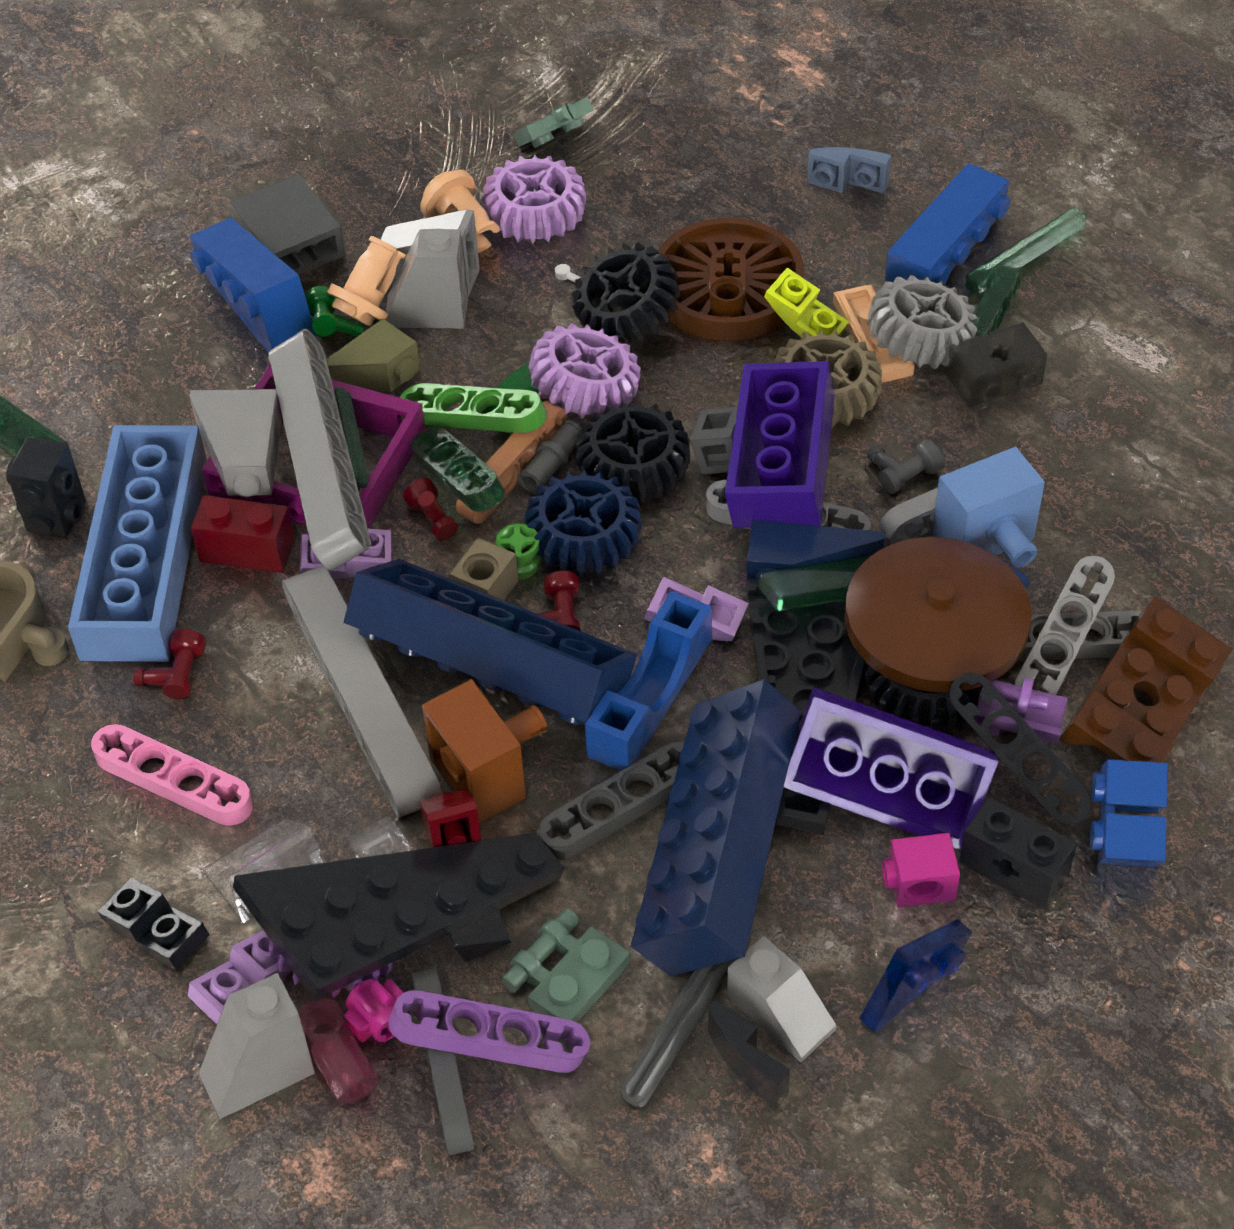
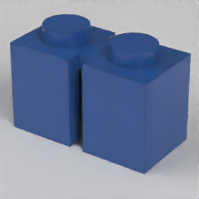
M1108 759L1100 767V773H1093L1091 796L1093 802H1100L1101 818L1099 821H1092L1090 848L1091 850L1098 851L1099 864L1158 867L1166 862L1167 817L1115 814V811L1159 814L1160 808L1165 809L1167 807L1168 763Z

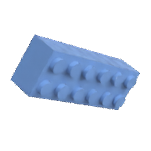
M113 426L68 625L79 661L169 662L171 654L169 640L171 633L175 631L193 537L191 525L198 511L204 479L202 467L207 461L199 426Z

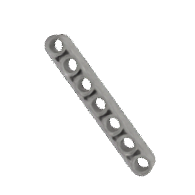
M303 329L269 351V359L310 543L318 560L325 568L331 571L370 549L371 540L325 353L316 337L309 330Z
M322 565L282 580L288 604L397 818L420 810L419 801L430 799L442 793L439 781L364 637L358 633L359 629L343 623L347 605L328 569Z

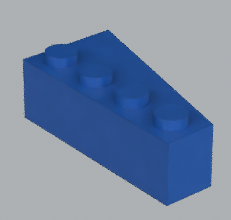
M232 217L189 235L194 249L190 252V257L196 270L200 274H205L268 353L271 349L303 329L309 330L317 339V335L312 328V318L299 275Z

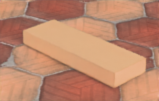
M870 284L834 292L833 304L838 314L849 321L846 328L849 335H853L855 343L866 342L868 351L876 353L877 362L880 363V369H882V383L913 376L915 365L912 361L904 363L903 358L898 355L889 356V349L878 347V339L870 336L871 328L867 324L870 305L873 297L876 296L873 286Z

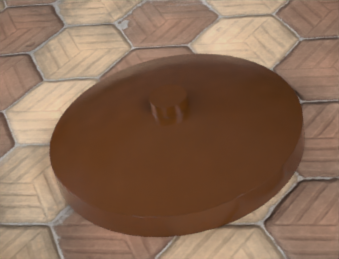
M941 537L908 539L891 544L874 553L862 563L852 577L845 604V624L848 636L854 648L865 662L874 670L896 683L929 692H950L952 683L964 673L973 672L981 674L990 682L1002 676L1022 655L1028 640L1032 619L1028 593L1022 581L1005 562L976 545ZM965 682L960 688L962 691L983 685L979 682L977 685L972 686Z

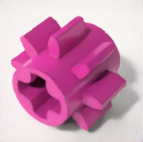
M374 979L361 982L350 992L345 1002L346 1007L349 1009L344 1014L345 1018L349 1021L347 1027L362 1043L370 1036L379 1042H386L392 1039L394 1035L389 1029L388 1019L397 998L404 992L392 979L387 980L383 985Z

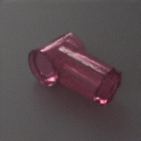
M322 997L316 1001L314 999L307 1001L301 1006L298 1014L311 1058L314 1060L339 1106L347 1103L354 1104L362 1100L379 1084V1080L345 1023L341 1007L334 1000L327 997ZM329 1024L334 1026L332 1030L322 1035L311 1033L319 1025Z

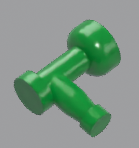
M315 286L307 291L305 298L310 315L313 317L312 328L315 334L327 337L337 331L350 334V336L355 338L362 334L363 323L353 322L343 316L334 314L336 309L332 307V304L336 298L327 293L328 287Z

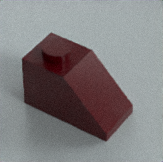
M467 789L453 793L443 792L430 799L419 801L423 826L430 848L481 841L477 806Z

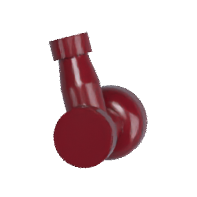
M420 478L412 482L405 489L403 499L410 509L424 513L432 525L431 532L436 540L445 541L457 532L458 524L453 517L445 515L440 504L437 502L438 489L430 478Z
M557 571L549 574L543 581L544 592L550 600L555 602V610L543 612L539 615L581 631L580 622L574 617L572 601L580 589L578 576L570 571Z
M177 629L173 631L169 640V649L175 655L173 667L149 670L146 668H136L133 673L135 686H147V684L163 686V693L170 698H188L192 688L190 682H188L193 660L200 658L204 654L207 643L206 638L201 633L191 629Z

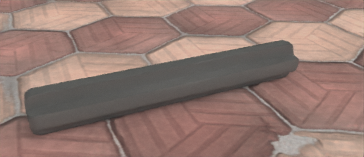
M737 959L694 971L623 1082L621 1097L626 1102L638 1108L647 1104L726 978L728 967Z

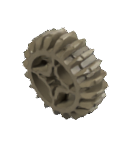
M819 329L816 336H810L803 332L800 341L789 338L788 345L779 348L773 363L829 361L835 394L831 429H833L836 422L849 426L852 418L863 420L866 411L873 410L876 399H878V395L881 393L882 369H880V363L877 362L876 353L868 351L866 342L855 343L852 334L845 338L839 337L837 330L832 335H824Z

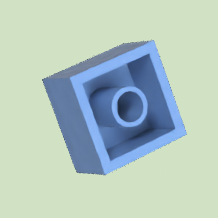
M1016 446L939 477L932 536L968 542L989 551L995 556L1005 552L1013 566L1023 567L1037 556L1036 551H1038V548L1030 541L1034 540L1045 481Z

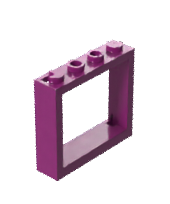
M271 363L253 390L276 389ZM331 379L342 423L393 437L359 494L367 528L370 529L426 433L422 403ZM211 456L203 465L202 471L209 496L288 506L290 519L298 524L306 525L300 493L297 487L274 481L272 495L228 496Z

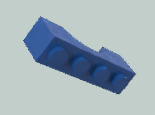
M670 591L650 622L642 655L630 679L617 693L607 690L585 723L588 758L619 771L637 762L712 641V606Z

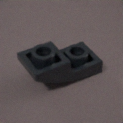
M130 878L97 911L100 918L122 936L174 970H177L210 935L203 922L171 907L163 893L133 878Z

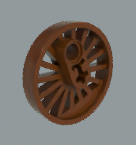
M718 218L691 224L670 236L658 250L660 254L662 253L664 257L668 258L678 275L679 281L678 286L681 296L675 299L677 310L668 312L669 321L679 329L707 340L724 342L743 341L766 335L779 328L785 322L764 297L765 293L786 268L804 278L802 257L790 239L772 227L746 219Z

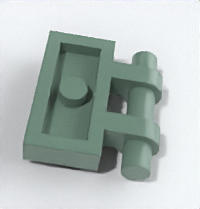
M565 908L556 919L550 918L543 924L538 931L540 936L527 951L520 950L510 961L511 968L501 978V982L513 993H516L525 982H528L535 987L528 996L530 1008L539 1014L569 1019L578 1023L631 963V956L628 950L592 926L579 940L576 939L570 932L579 923V918L573 911ZM555 950L564 957L549 971L541 964Z

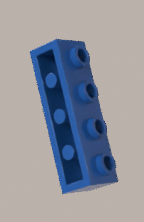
M968 163L887 251L885 281L894 282L896 277L907 280L910 275L915 276L918 280H924L927 276L931 282L939 283L942 281L944 286L953 268L957 264L961 265L965 262L970 249L977 241L982 242L996 219L1001 220L1007 213L1010 205V198L1007 197L1009 180Z

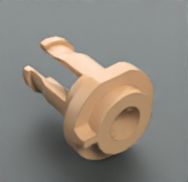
M465 170L447 171L437 175L424 190L420 203L422 214L429 218L461 210H473L478 253L488 249L491 243L482 233L487 230L498 233L500 227L495 221L489 220L487 212L474 198L477 188L472 176Z
M370 236L369 241L371 243L367 250L359 257L344 288L331 283L327 291L328 294L336 298L332 304L333 308L371 327L374 319L378 321L381 319L386 320L388 313L380 309L379 305L395 277L396 266L400 259H404L406 254L397 251V248L374 236Z

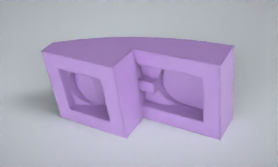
M663 577L644 619L651 622L670 591L712 606V640L732 641L749 603L709 585L703 595Z

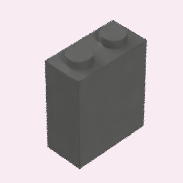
M300 174L230 201L233 219L298 275L346 256L341 226Z

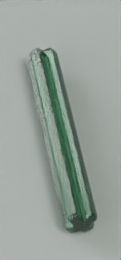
M1078 207L1069 209L972 270L965 276L966 288L970 289L973 294H980L1078 232L1086 225L1085 220L1087 216L1085 212H1081Z

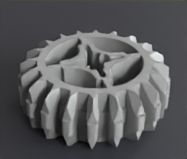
M910 275L907 280L896 277L894 282H885L883 287L877 291L870 305L867 325L871 328L870 336L878 339L877 346L889 349V356L898 355L903 358L904 363L912 361L919 368L923 364H929L933 369H937L940 364L951 367L954 361L962 362L964 356L974 346L979 328V318L975 315L976 307L968 304V297L957 295V288H947L943 286L942 281L939 283L931 282L927 276L924 280H918L915 276Z

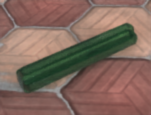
M336 387L334 393L359 491V489L367 487L369 480L350 393L345 392L343 387Z

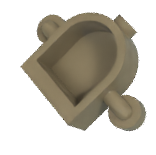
M0 560V680L6 682L29 649L38 664L52 666L62 662L67 657L69 646L62 630L56 627L43 628L45 611L34 582V571L28 565L19 561Z

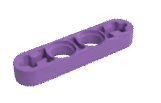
M410 990L402 993L397 998L388 1019L389 1029L392 1034L401 1042L409 1045L559 1073H569L576 1070L587 1055L591 1044L585 1028L569 1019L419 990ZM408 1011L416 1012L417 1019L421 1021V1024L413 1023ZM437 1015L443 1016L439 1029L436 1028L439 1019H436ZM456 1018L470 1020L476 1026L478 1034L474 1036L459 1034L454 1029L452 1020ZM507 1027L519 1029L526 1036L528 1044L524 1046L510 1044L503 1036L502 1029ZM542 1035L540 1044L544 1046L542 1048H538L537 1044L540 1040V1036ZM558 1039L566 1041V1047L572 1050L571 1053L563 1051V1045L557 1042Z

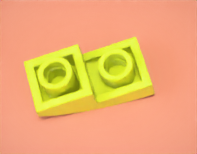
M789 268L785 269L765 293L764 297L771 307L800 337H802L803 332L810 336H816L819 329L824 335H832L837 330L839 337H841L849 324L848 320L816 300L820 292L819 288Z

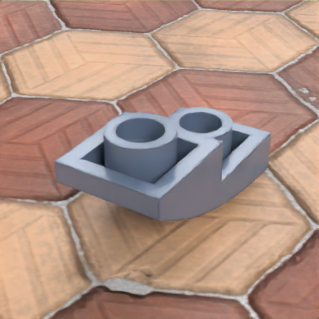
M845 147L811 149L808 155L807 183L843 193L846 186L851 184L884 194L889 185L892 155L872 150Z

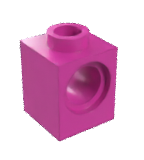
M950 833L891 840L889 859L882 860V877L885 889H893L897 908L956 900L960 871Z

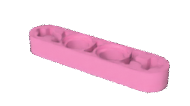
M118 724L107 725L99 729L91 740V748L98 766L212 821L226 826L237 825L244 822L253 810L250 790L241 779L128 727ZM121 743L124 751L117 749L116 747H118ZM111 747L112 749L107 753L106 748ZM151 758H159L165 761L163 767L154 773H145L140 770L142 764ZM189 776H198L204 779L202 785L193 791H184L178 788L180 782ZM235 796L238 797L239 802L237 804L228 802L225 807L222 806L220 798L231 801Z

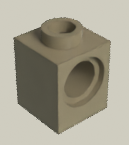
M477 538L451 571L450 579L505 600L518 583L516 554Z

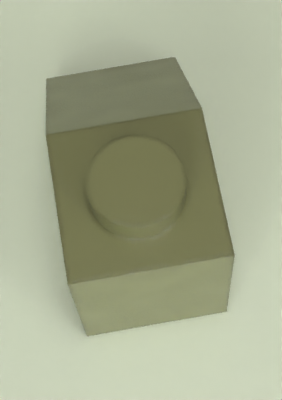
M381 319L326 359L332 380L380 393H391L404 382L411 380L420 371L417 342L384 319Z

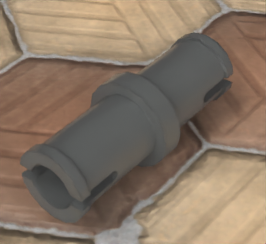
M565 420L548 441L540 443L536 448L533 460L518 475V481L525 490L535 494L538 486H544L555 472H560L565 468L568 463V456L576 447L578 435L581 434V426L574 421Z

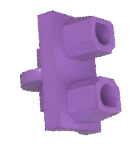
M1024 677L1022 687L996 680L991 682L1047 745L1049 742L1058 743L1068 698L1033 690L1034 679ZM980 696L977 707L982 714L975 716V721L982 725L989 713L1002 707L1000 702L994 699L989 707ZM1008 716L996 718L990 727L991 735L999 736L1005 733V731L1018 734V725L1015 720Z

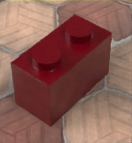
M204 495L191 525L199 562L283 573L295 542L288 506Z

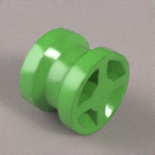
M516 523L501 529L497 534L495 542L497 546L516 554L518 579L521 580L531 577L539 570L541 557L536 554L539 551L540 545L539 540L534 539L538 533L534 528H528L526 524Z

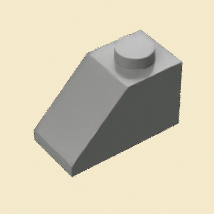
M765 936L760 938L746 951L745 957L737 959L728 967L727 998L799 1062L807 1058L836 1031L834 1020L802 968Z

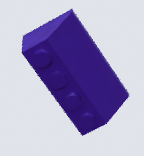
M813 687L794 740L784 788L920 836L950 833L953 848L962 850L965 830L982 807L999 761L995 752L991 749Z

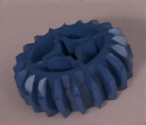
M585 469L580 476H572L567 471L564 479L559 480L551 476L548 486H538L535 493L536 496L529 497L524 524L538 532L534 537L535 540H539L540 545L536 555L545 560L548 569L560 565L562 571L577 569L581 577L588 569H594L600 575L604 565L616 569L619 559H629L631 548L637 547L640 530L642 529L640 505L637 502V498L633 497L630 487L621 486L617 477L606 480L602 471L595 476H589Z

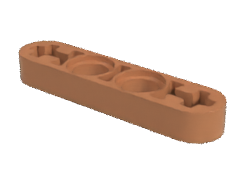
M548 400L543 401L547 410L546 421L534 431L528 433L514 432L462 489L456 503L458 515L476 524H481L517 486L519 483L518 475L533 460L536 448L540 443L548 441L556 433L560 425L565 420H568V414L565 415L563 407L552 404Z

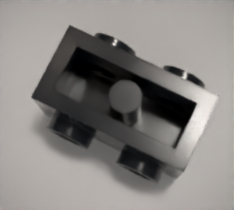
M27 436L16 458L9 462L6 472V479L13 491L17 510L21 514L27 532H32L39 536L67 539L74 524L81 520L86 502L68 443Z

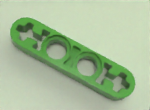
M421 383L410 386L400 396L403 399L422 403L425 426L528 433L542 426L547 418V410L540 396L530 390ZM463 402L456 409L446 411L453 404ZM494 404H499L497 408H495L491 412L481 414L482 411L485 410L487 407L492 406Z

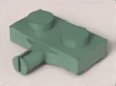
M585 97L573 104L568 103L563 107H556L552 110L551 115L512 134L518 147L531 141L533 147L536 148L554 139L551 131L562 127L564 133L584 124L581 116L593 111L588 97Z

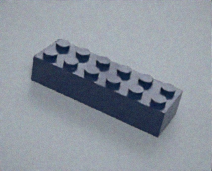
M401 559L356 572L343 622L359 629L358 633L362 637L375 641H389L398 645L397 649L403 654L413 657L425 656L438 662L437 666L444 671L456 674L464 672L478 678L477 683L491 690L505 689L517 694L518 700L526 705L546 706L560 712L559 717L561 719L580 725L587 722L607 690L617 693L624 687L631 677L637 654Z
M765 679L737 688L734 691L710 700L702 701L694 705L693 711L690 714L687 735L683 749L680 752L678 769L673 787L669 793L665 818L658 835L656 852L652 867L647 876L648 882L640 911L636 917V927L630 946L670 977L743 958L746 954L801 711Z

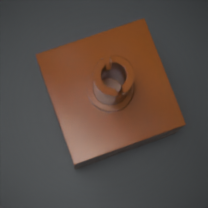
M472 679L422 704L430 760L453 792L467 789L475 800L479 824L526 799L520 744L540 733L547 732L545 718L536 705L533 704L528 709L503 721Z

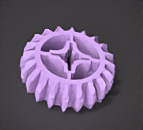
M535 154L532 159H524L520 156L517 162L506 160L504 168L496 167L494 168L493 175L486 177V184L483 187L484 193H482L484 210L487 212L489 220L496 222L504 238L515 236L517 243L523 239H530L533 244L536 239H544L549 243L551 236L554 235L563 238L565 230H575V224L582 221L586 205V192L582 176L576 173L575 167H566L564 160L553 162L551 155L545 159H538Z
M571 323L567 329L562 326H556L553 332L545 331L543 337L537 340L532 350L528 375L532 380L531 387L539 390L541 399H550V403L563 407L565 415L573 412L583 419L585 415L593 416V413L604 414L607 405L618 409L624 401L628 406L632 398L636 396L641 367L637 365L638 356L630 353V345L619 344L617 335L608 336L604 334V329L600 331L591 330L588 324L584 328H578L575 324Z

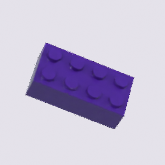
M829 361L744 364L725 489L733 528H751L752 520L821 525L835 400Z

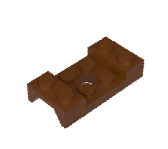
M1155 596L1140 613L1059 737V740L1066 745H1093L1113 760L1163 763L1174 745L1172 743L1205 689L1216 678L1233 649ZM1133 690L1145 692L1150 697L1152 706H1145L1138 702Z

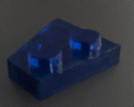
M957 919L897 948L859 1019L875 1032L943 975L948 976L952 974L965 959L966 953L963 951V948L970 938L972 931Z

